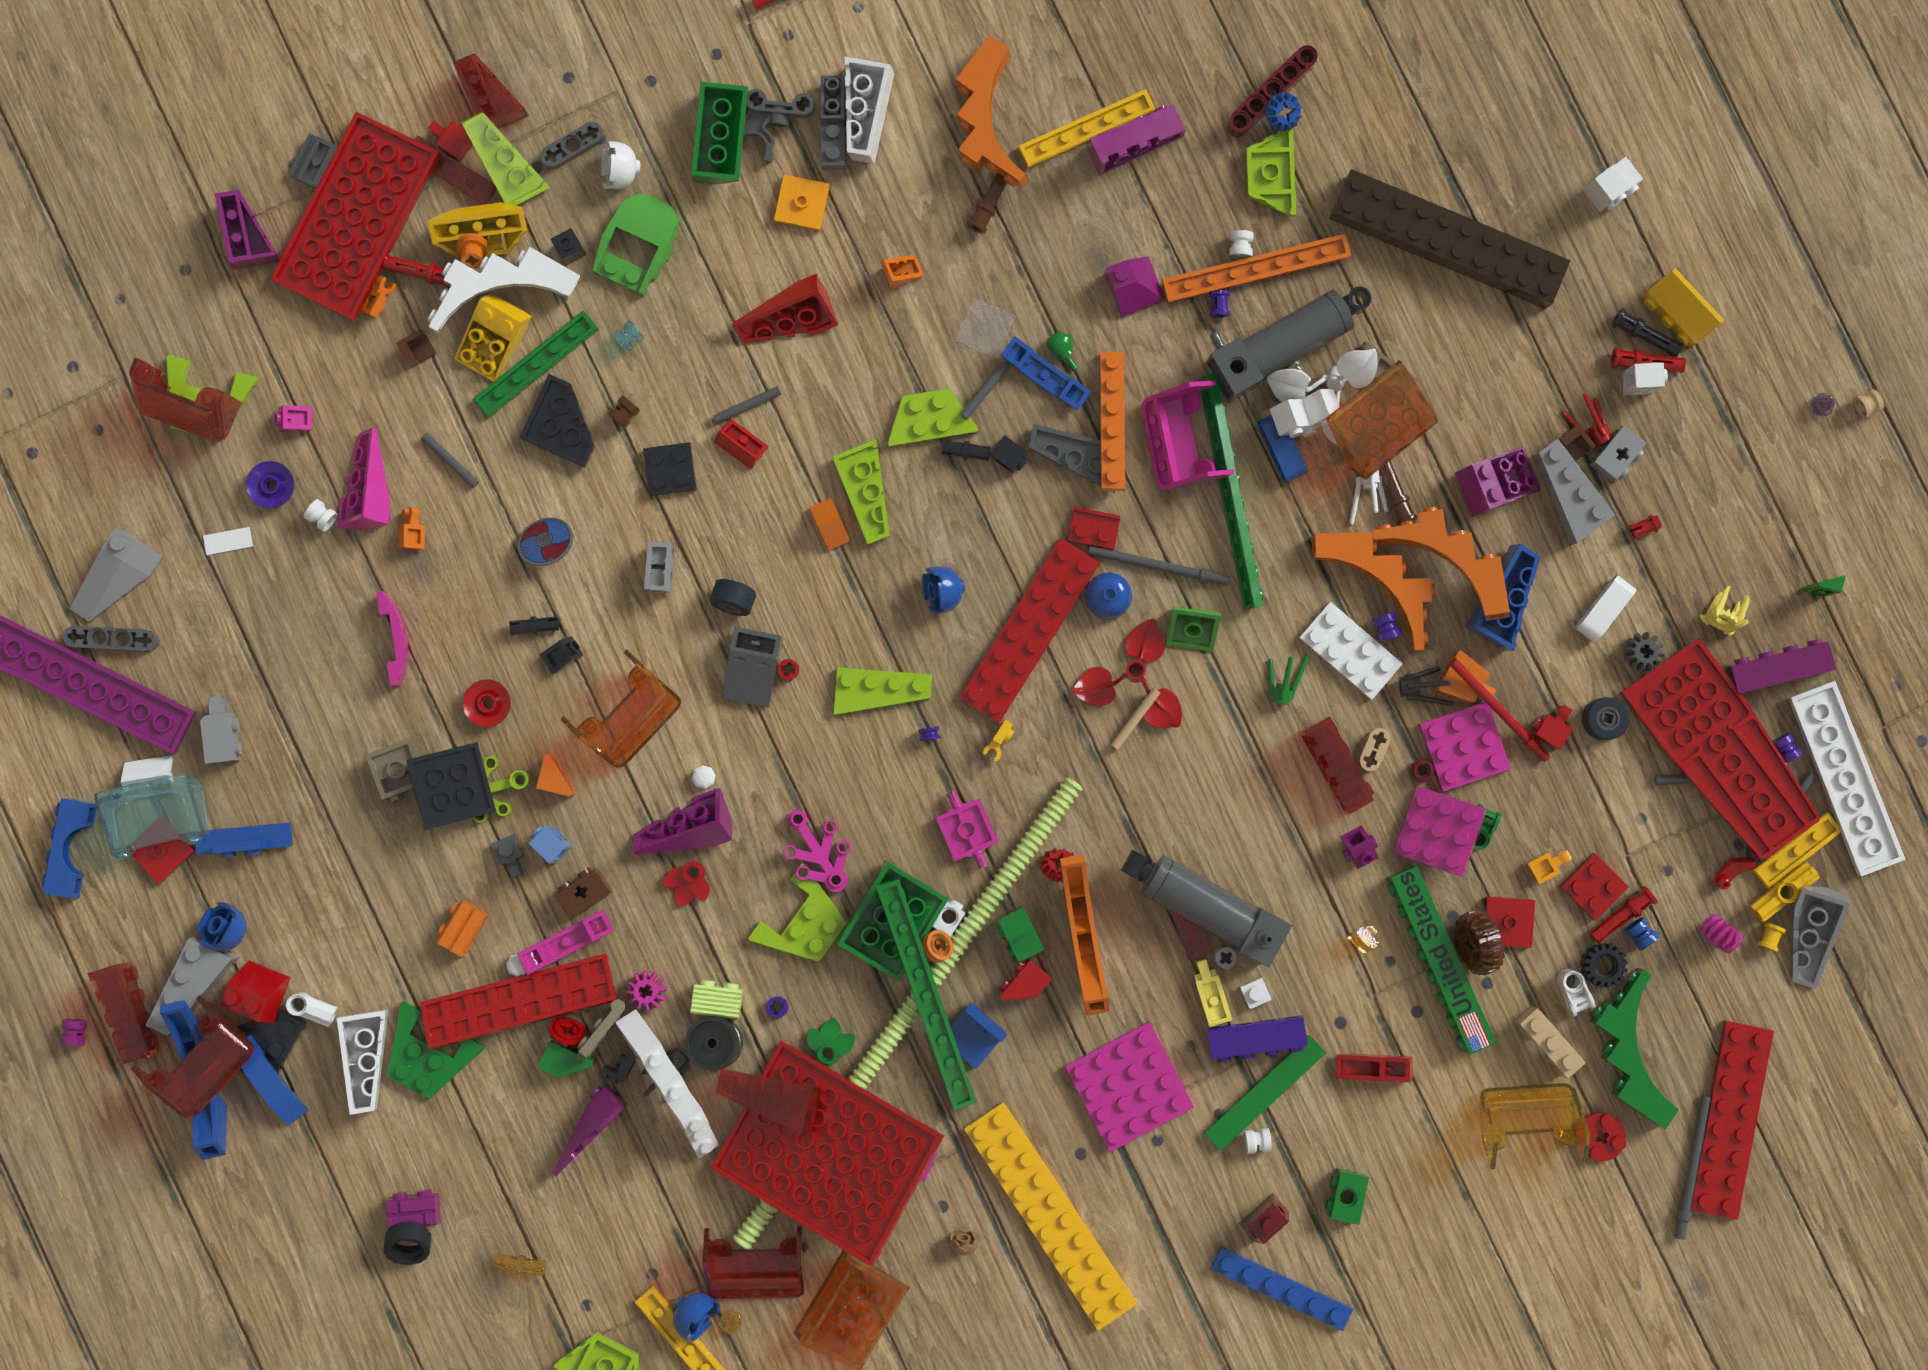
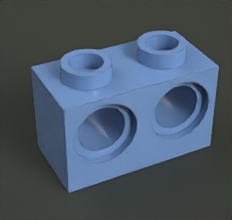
M554 826L538 827L530 836L532 840L528 843L549 864L557 863L574 846Z

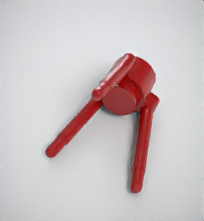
M1583 393L1585 403L1596 424L1588 429L1590 434L1585 430L1584 432L1597 447L1612 438L1611 430L1605 421L1597 398L1593 399L1594 409L1587 393ZM1561 411V415L1573 427L1578 425L1565 411Z

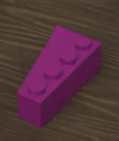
M1174 104L1168 107L1163 105L1151 114L1139 116L1131 122L1089 138L1087 152L1100 176L1183 137L1186 129Z
M1820 638L1808 641V646L1798 648L1796 644L1782 648V653L1773 654V650L1758 654L1759 659L1750 661L1749 657L1734 660L1735 665H1731L1730 669L1738 694L1836 670L1829 641L1822 642Z

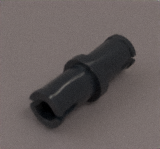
M944 439L941 454L960 456L964 460L974 458L989 461L991 446L970 444V441L962 443Z
M532 616L526 620L509 621L511 636L527 633L538 635V632L559 631L558 616L545 618Z

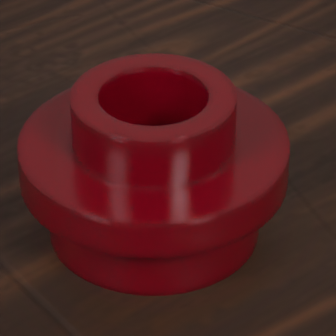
M1418 759L1411 764L1410 775L1415 781L1424 783L1433 777L1434 767L1430 761ZM1420 766H1423L1425 768L1424 775H1420L1418 773V768Z

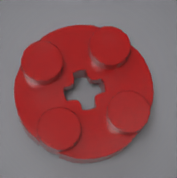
M1594 1112L1588 1114L1580 1121L1578 1133L1576 1132V1142L1581 1152L1593 1160H1612L1626 1147L1625 1129L1622 1123L1612 1115ZM1599 1130L1607 1135L1603 1143L1595 1140Z

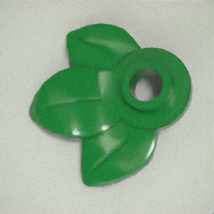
M835 1018L826 1021L821 1031L810 1028L807 1033L809 1047L815 1051L817 1061L825 1066L835 1064L839 1056L848 1054L855 1042L854 1034H842L840 1024ZM825 1049L831 1050L832 1056L830 1058L823 1056Z

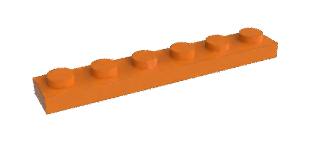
M1100 351L1101 491H1125L1124 352Z

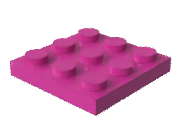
M1486 702L1419 724L1441 792L1511 769L1491 709Z
M1417 786L1393 853L1463 877L1487 809Z

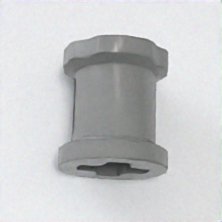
M1220 946L1213 953L1215 964L1221 968L1229 969L1236 963V953L1229 947ZM1222 952L1230 953L1228 955L1229 962H1220L1222 958L1220 954Z

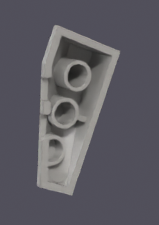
M115 527L99 551L69 609L88 622H92L109 609L119 598L127 595L136 585L148 579L164 556L127 531Z
M1802 887L1794 906L1792 982L1814 989L1817 988L1851 904L1847 894L1826 887Z

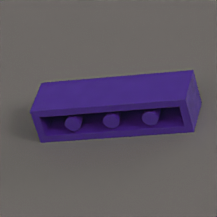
M1303 1015L1207 1028L1211 1058L1217 1059V1062L1231 1061L1232 1056L1241 1055V1059L1254 1058L1255 1053L1265 1052V1056L1279 1054V1050L1289 1049V1053L1301 1052L1303 1047L1308 1046Z

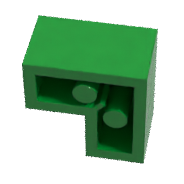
M1023 906L997 918L999 923L995 927L1001 939L1007 938L1010 945L1006 946V949L1011 959L1017 958L1018 962H1021L1045 950Z

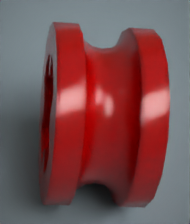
M785 659L779 663L777 671L782 679L791 681L797 678L799 666L794 660ZM791 663L794 665L792 668H795L794 674L790 673L788 677L784 676L785 672L782 671V667L788 666Z

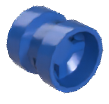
M1644 917L1638 918L1624 930L1628 937L1635 940V945L1640 951L1652 945L1659 937L1655 930H1651L1648 927V922Z

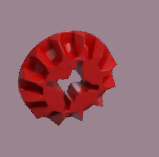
M1054 848L1050 852L1046 851L1040 862L1043 875L1051 881L1063 882L1061 867L1056 870V863L1061 858L1074 856V853L1067 852L1065 848L1062 850Z
M568 1017L554 1019L548 1029L550 1032L549 1038L555 1039L556 1044H564V1047L570 1045L572 1048H575L585 1036L587 1037V1030L584 1025Z

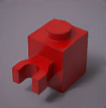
M432 121L428 127L432 134L440 138L436 143L438 148L461 163L473 145L461 122L457 125L451 121L445 129L435 121Z
M1563 705L1559 706L1554 717L1549 714L1542 715V717L1538 716L1532 724L1531 728L1534 730L1531 734L1552 749L1560 750L1573 730L1564 724L1572 709Z

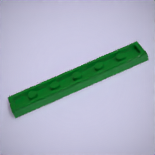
M584 310L581 311L474 397L473 400L483 413L490 418L599 330Z
M1310 1035L1307 1036L1308 1046L1303 1047V1051L1287 1054L1204 1131L1220 1151L1326 1054Z

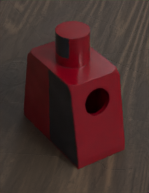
M1272 1193L1245 1217L1239 1225L1254 1242L1265 1244L1289 1222V1211Z

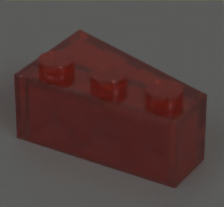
M475 53L453 62L475 115L483 112L497 129L529 116L525 108Z

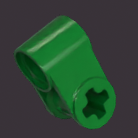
M1487 809L1478 833L1482 838V842L1479 846L1474 845L1473 851L1483 850L1488 847L1494 831L1500 822L1501 812L1497 811L1495 813Z

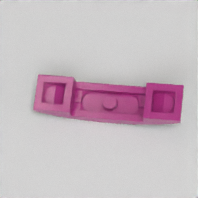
M376 591L379 614L384 617L390 616L396 661L387 662L390 686L399 687L404 679L408 663L407 632L402 616L391 597L386 592Z
M603 909L517 953L527 975L602 938L613 932L614 929Z

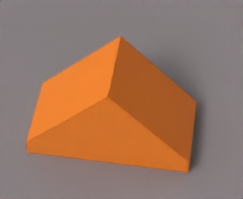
M916 255L880 261L882 272L890 290L924 276Z
M831 498L810 507L829 551L850 542Z
M552 753L544 755L536 788L570 797L576 795L575 790Z

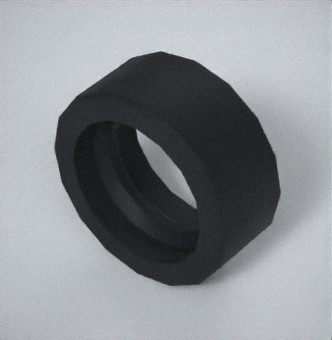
M402 1222L389 1227L386 1231L384 1254L392 1262L401 1265H413L421 1263L430 1255L431 1233L426 1227L413 1222ZM410 1241L418 1245L404 1246L397 1242Z

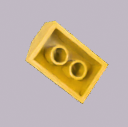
M1676 268L1663 276L1641 296L1644 299L1645 306L1650 311H1655L1660 317L1661 323L1666 328H1671L1676 334V339L1679 343L1688 348L1696 345L1724 321Z

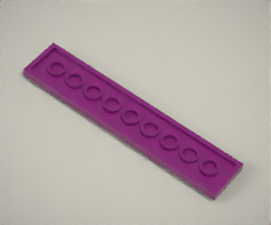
M0 615L1 670L176 755L197 711Z

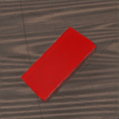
M732 419L723 426L714 440L715 444L749 469H752L769 447Z

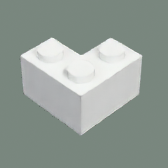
M1625 157L1597 176L1583 189V192L1599 212L1605 208L1610 211L1623 199L1639 189L1637 184L1643 178L1628 158Z
M1319 389L1303 399H1288L1270 409L1279 436L1289 435L1290 438L1303 435V437L1312 436L1317 433L1316 429L1335 424V419L1343 416L1333 389Z

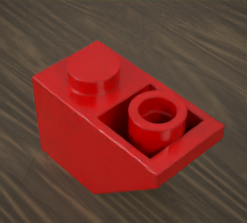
M1031 959L1027 962L1023 960L1014 970L1017 973L1011 981L1007 978L1000 986L999 990L1001 993L999 997L1002 1000L1038 997L1052 980V977Z

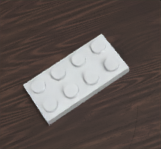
M1332 602L1326 605L1299 637L1303 643L1370 700L1377 695L1403 664Z

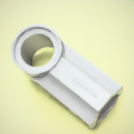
M304 992L290 996L286 1002V1009L290 1014L304 1017L327 1027H330L338 1008L313 998ZM296 998H301L304 1001L305 1006L303 1010H298L295 1007L294 1001Z

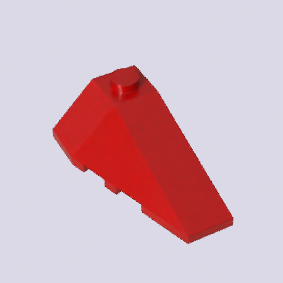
M817 274L795 282L732 323L742 343L771 340L773 337L784 335L790 338L795 337V334L809 332V335H813L838 325L827 291Z

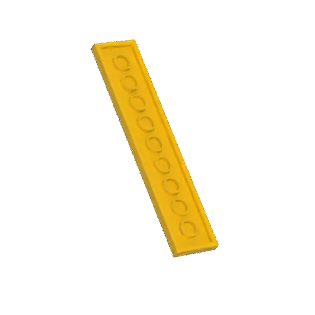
M1004 1101L964 1127L965 1132L1096 1329L1099 1331L1138 1304L1136 1299Z

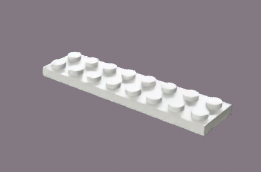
M1831 681L1789 697V703L1835 820L1841 829L1842 838L1857 876L1861 877L1906 860L1836 682Z

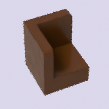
M422 330L396 343L406 363L412 368L436 355V351L428 336Z
M1579 424L1559 438L1575 462L1596 447Z

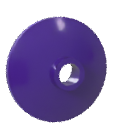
M265 461L256 465L248 474L246 490L250 499L255 504L263 508H277L284 505L291 498L294 491V478L290 470L283 464L275 461ZM271 482L276 483V488L274 490L269 489V484Z

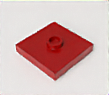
M164 816L158 818L126 849L158 884L164 882L196 851Z
M1486 896L1485 912L1492 917L1493 922H1496V927L1500 930V936L1503 939L1502 945L1532 948L1535 900Z

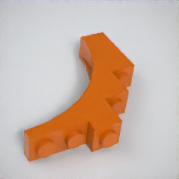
M989 35L955 79L958 91L964 97L969 98L957 113L959 126L970 134L958 149L961 157L960 161L968 168L974 167L979 171L985 165L993 174L998 172L1004 176V181L1010 186H1018L1023 190L1028 183L1026 174L1012 163L1002 150L992 125V102L995 87L1011 55L1006 45Z
M1436 507L1424 509L1422 513H1419L1420 522L1415 523V521H1405L1401 523V526L1381 525L1377 527V530H1372L1373 539L1377 541V545L1399 544L1414 546L1430 551L1447 560L1463 574L1473 587L1481 602L1486 621L1510 617L1501 557L1488 554L1476 560L1472 533L1456 531L1452 533V536H1447L1443 509L1438 510Z
M1372 532L1314 534L1312 536L1313 560L1333 561L1350 566L1378 583L1393 599L1403 617L1408 632L1410 652L1424 650V646L1428 644L1427 631H1424L1423 622L1427 621V610L1423 608V604L1431 603L1432 598H1435L1436 595L1435 584H1432L1431 578L1403 579V575H1406V562L1402 561V555L1373 556V552L1377 550V541H1374Z
M1084 855L1061 858L1063 893L1085 1014L1087 1016L1110 1012L1092 912Z

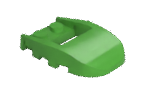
M637 194L625 199L602 234L592 270L593 273L645 297L647 294L645 291L651 280L655 281L661 273L660 270L672 254L671 249L679 231V218L675 210L664 201L646 194ZM616 228L658 247L648 271L606 252Z

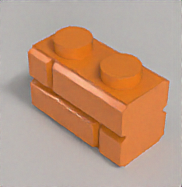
M462 900L460 904L456 902L449 912V915L452 916L448 924L443 923L437 932V936H439L437 943L460 957L467 954L490 915L466 900Z

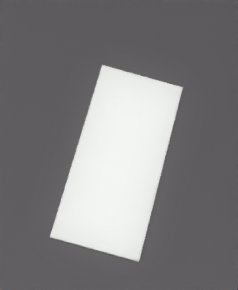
M250 527L203 535L206 555L253 547Z

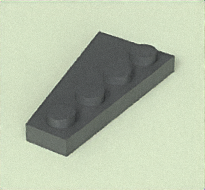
M1034 424L1028 449L1101 486L1100 440Z

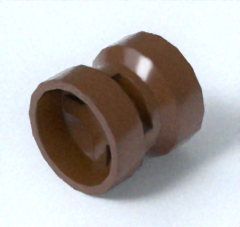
M622 395L618 399L616 408H611L607 414L626 429L630 424L629 419L632 416H636L641 410Z

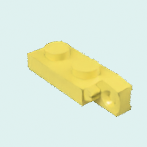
M1205 958L1196 961L1199 974L1194 975L1195 984L1208 1026L1213 1027L1233 1021L1216 970H1209Z

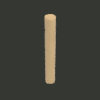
M1154 687L1151 689L1111 743L1115 749H1120L1161 692Z

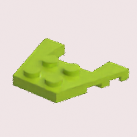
M167 355L171 429L220 441L235 419V414L242 403L246 402L249 397L248 394L259 382V378L236 372L230 395L185 385L191 361Z
M804 868L799 869V876L806 877L807 870ZM794 873L790 881L807 892L809 897L782 935L760 921L748 939L752 942L820 962L847 924V921L818 881L810 879L800 880Z

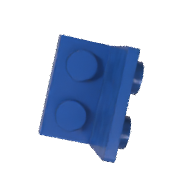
M971 1001L950 1025L961 1057L975 1069L978 1068L995 1046L1007 1036V1032Z

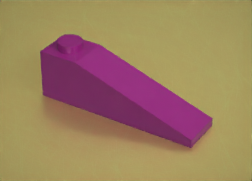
M717 788L697 795L691 799L693 803L683 809L679 807L672 811L673 815L663 821L658 819L633 835V853L638 855L710 848L731 841L732 820L722 790Z
M606 1085L603 1089L598 1086L589 1095L592 1100L587 1104L553 1171L555 1176L628 1105L609 1085Z

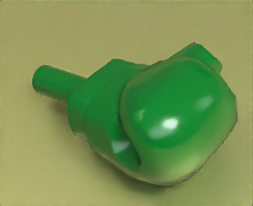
M1062 331L1052 334L1047 339V347L1052 350L1059 361L1065 359L1074 371L1078 367L1070 357V354L1074 352L1072 350L1074 343L1071 335L1065 334Z

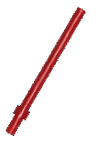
M1456 658L1449 662V665L1517 734L1523 741L1522 744L1529 751H1533L1543 762L1550 758V755L1539 744L1540 741L1533 734L1530 735Z

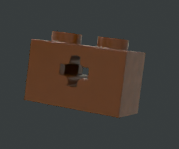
M588 867L578 874L580 879L572 884L568 881L558 888L559 893L555 895V898L570 920L576 918L614 892L598 868L591 870ZM579 886L581 888L587 887L588 891L585 892L587 897L577 894L580 892Z

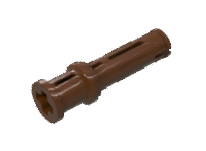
M998 172L983 200L976 204V211L972 219L968 220L966 224L970 229L980 234L986 233V226L990 218L994 217L996 213L995 206L1007 184L1003 179L1004 176Z
M1387 453L1381 455L1380 458H1375L1374 461L1378 466L1391 499L1389 506L1394 509L1398 519L1397 525L1401 526L1402 522L1416 520L1418 517L1416 514H1413L1409 504L1410 497L1407 494L1404 495L1389 454Z

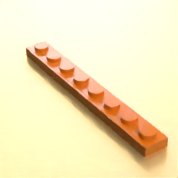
M1345 233L1162 279L1167 303L1209 294V292L1215 290H1225L1351 258V252Z

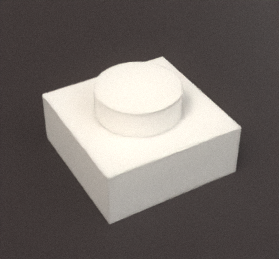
M1262 977L1240 986L1249 1009L1272 1000Z

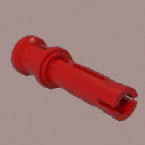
M390 255L386 256L383 261V269L385 270L388 269L426 279V282L431 285L437 283L447 286L448 289L451 287L444 283V277L439 276L442 275L445 268L438 267L435 263L425 265ZM399 265L415 268L416 270L401 267Z
M1614 347L1610 360L1611 368L1615 369L1618 366L1629 368L1634 364L1664 362V369L1667 371L1682 373L1686 367L1685 358L1642 354L1640 350L1624 351L1618 347Z
M1643 886L1637 895L1631 899L1627 898L1624 906L1597 927L1590 930L1589 934L1600 944L1633 917H1640L1642 915L1641 912L1652 904L1656 905L1658 901L1651 891Z

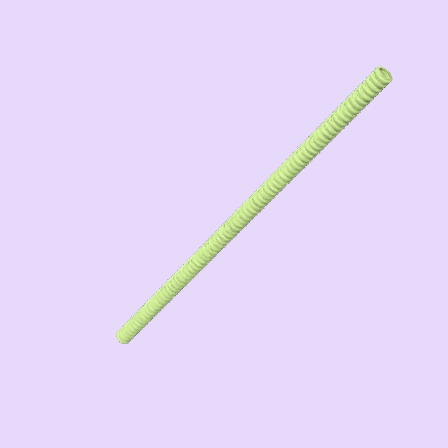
M1065 777V783L1060 784V790L1057 789L1055 791L1057 794L1055 796L1052 795V801L1047 802V808L1044 807L1042 809L1044 812L1042 814L1039 813V819L1034 820V826L1029 827L1031 830L1025 833V838L1020 839L1022 842L1020 845H1016L1017 849L1012 851L1013 855L1007 857L1009 859L1007 863L1004 862V867L999 868V874L994 875L995 879L990 881L991 885L989 887L986 886V892L981 893L982 897L976 900L978 902L976 905L973 904V910L968 911L969 915L963 918L965 920L963 923L960 922V928L955 929V935L950 937L954 947L950 958L938 963L933 962L932 966L929 965L936 986L942 985V979L945 980L947 978L945 975L947 973L950 974V968L955 967V961H959V956L964 954L963 950L969 948L968 944L973 942L972 938L977 937L976 932L982 930V924L985 925V920L987 918L990 919V913L995 912V906L998 907L1000 905L998 902L1000 900L1003 901V895L1008 894V888L1011 889L1013 887L1011 884L1013 882L1016 883V877L1021 876L1020 872L1026 869L1024 867L1026 863L1029 864V859L1034 858L1033 854L1035 851H1039V845H1043L1042 841L1044 839L1047 840V834L1052 833V827L1055 828L1057 826L1055 823L1057 821L1060 822V816H1064V811L1070 808L1068 805L1074 803L1073 798H1077V793L1083 790L1082 786L1071 778ZM913 993L910 996L907 995V1001L902 1002V1008L897 1009L898 1013L893 1015V1020H889V1026L884 1027V1033L881 1032L879 1034L881 1037L876 1038V1044L871 1045V1051L868 1050L866 1052L867 1056H863V1062L858 1063V1069H854V1074L848 1077L864 1089L867 1088V1083L870 1084L872 1082L871 1078L876 1076L875 1072L880 1071L879 1066L885 1064L884 1060L889 1058L888 1054L893 1053V1047L898 1046V1040L901 1041L903 1039L901 1036L903 1034L906 1035V1029L911 1028V1022H915V1017L920 1015ZM761 1199L760 1204L757 1203L755 1205L756 1209H752V1215L747 1216V1222H743V1227L737 1230L738 1234L733 1236L734 1241L744 1249H751V1243L756 1242L755 1238L761 1235L760 1231H764V1225H768L770 1222L769 1218L772 1219L774 1217L773 1213L778 1211Z

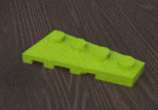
M872 440L832 456L867 544L870 545L890 537L877 440Z
M837 667L834 715L930 699L932 674Z

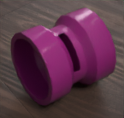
M62 1019L61 1027L64 1031L60 1036V1044L69 1046L85 1045L83 1033L87 1028V1020Z

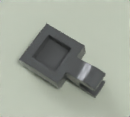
M515 834L491 843L500 866L507 864L512 878L524 875L518 859L524 857Z

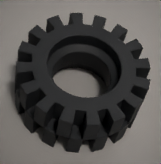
M1606 943L1594 944L1592 948L1588 947L1586 949L1587 953L1582 955V958H1584L1583 962H1580V966H1583L1581 972L1585 974V979L1601 987L1618 985V981L1625 978L1623 976L1624 972L1627 973L1628 971L1625 968V965H1628V961L1624 959L1626 957L1625 954L1620 952L1621 949ZM1601 956H1608L1613 963L1612 970L1607 974H1600L1595 967L1596 961Z

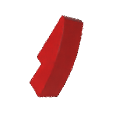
M1337 1054L1336 1079L1413 1081V1056Z

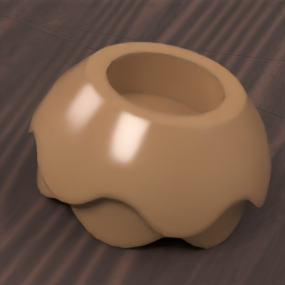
M958 1229L955 1233H951L948 1243L956 1254L969 1255L977 1248L979 1240L973 1231L966 1232L963 1229Z

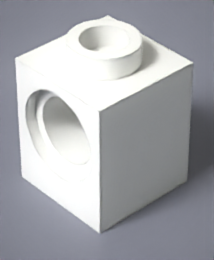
M951 899L950 902L947 901L932 927L946 932L951 937L965 915V911L962 910L963 905L954 899ZM945 910L955 912L956 919L952 923L943 921L942 914Z

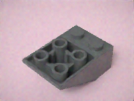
M734 626L722 698L769 708L783 643L782 636Z

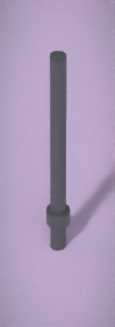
M1090 545L1088 555L1199 579V582L1207 584L1214 582L1228 585L1229 576L1212 573L1210 569L1202 568L1199 570Z
M1703 1095L1699 1107L1681 1209L1678 1208L1676 1216L1678 1225L1675 1238L1685 1240L1688 1221L1691 1222L1693 1212L1690 1210L1711 1103V1097Z

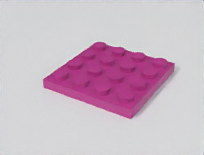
M1149 1021L1065 1065L1109 1152L1195 1108Z

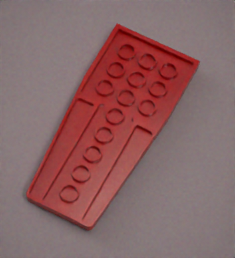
M1700 638L1694 640L1620 693L1664 753L1758 859H1767L1819 822V814L1742 693L1738 694L1736 685Z

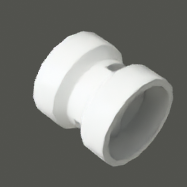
M1247 230L1231 231L1230 241L1233 244L1229 249V257L1236 259L1252 257L1253 249L1250 243L1253 241L1254 233Z
M319 499L313 501L304 513V518L309 522L317 523V528L323 532H326L334 524L338 516L337 512L333 509H327L325 504Z
M1263 1128L1257 1132L1244 1130L1247 1155L1255 1154L1257 1151L1264 1153L1272 1152L1269 1128Z

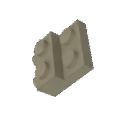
M412 738L365 755L381 800L389 799L390 803L403 799V793L412 790V793L415 794L406 763L408 759L419 757Z

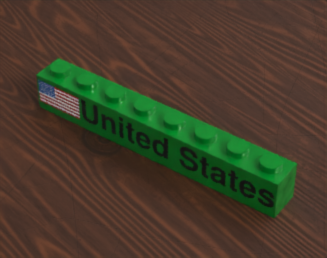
M1411 866L1388 876L1389 883L1386 884L1388 891L1392 897H1396L1399 903L1396 908L1402 919L1405 918L1409 927L1406 928V931L1411 941L1415 940L1419 948L1416 950L1417 956L1421 963L1425 962L1429 970L1426 971V976L1430 984H1435L1438 993L1435 994L1440 1006H1445L1448 1015L1445 1018L1451 1029L1455 1028L1458 1035L1455 1040L1459 1049L1471 1055L1496 1044L1418 867Z

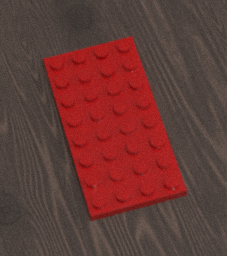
M355 112L270 280L355 322L383 268L384 259L390 255L441 153L361 113Z

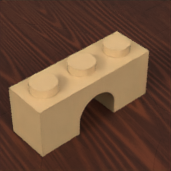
M1530 1006L1513 1021L1527 1038L1546 1055L1545 1058L1561 1076L1569 1079L1586 1063L1537 1007Z

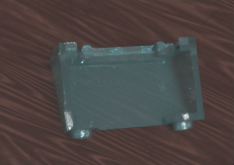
M190 775L169 776L101 791L94 795L95 805L110 854L117 860L131 858V854L135 853L137 848L178 839L187 841V844H198L202 842V839L210 837L202 782Z

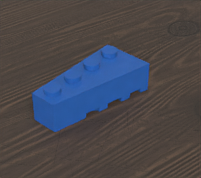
M1521 544L1510 545L1501 561L1510 617L1486 621L1481 602L1479 601L1465 628L1504 651H1514L1516 637L1521 629L1524 608L1527 607V597L1530 586L1533 585L1540 555Z

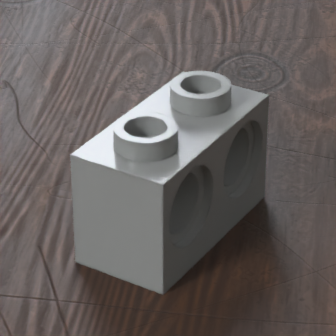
M648 542L644 590L647 592L671 593L675 546L672 543Z

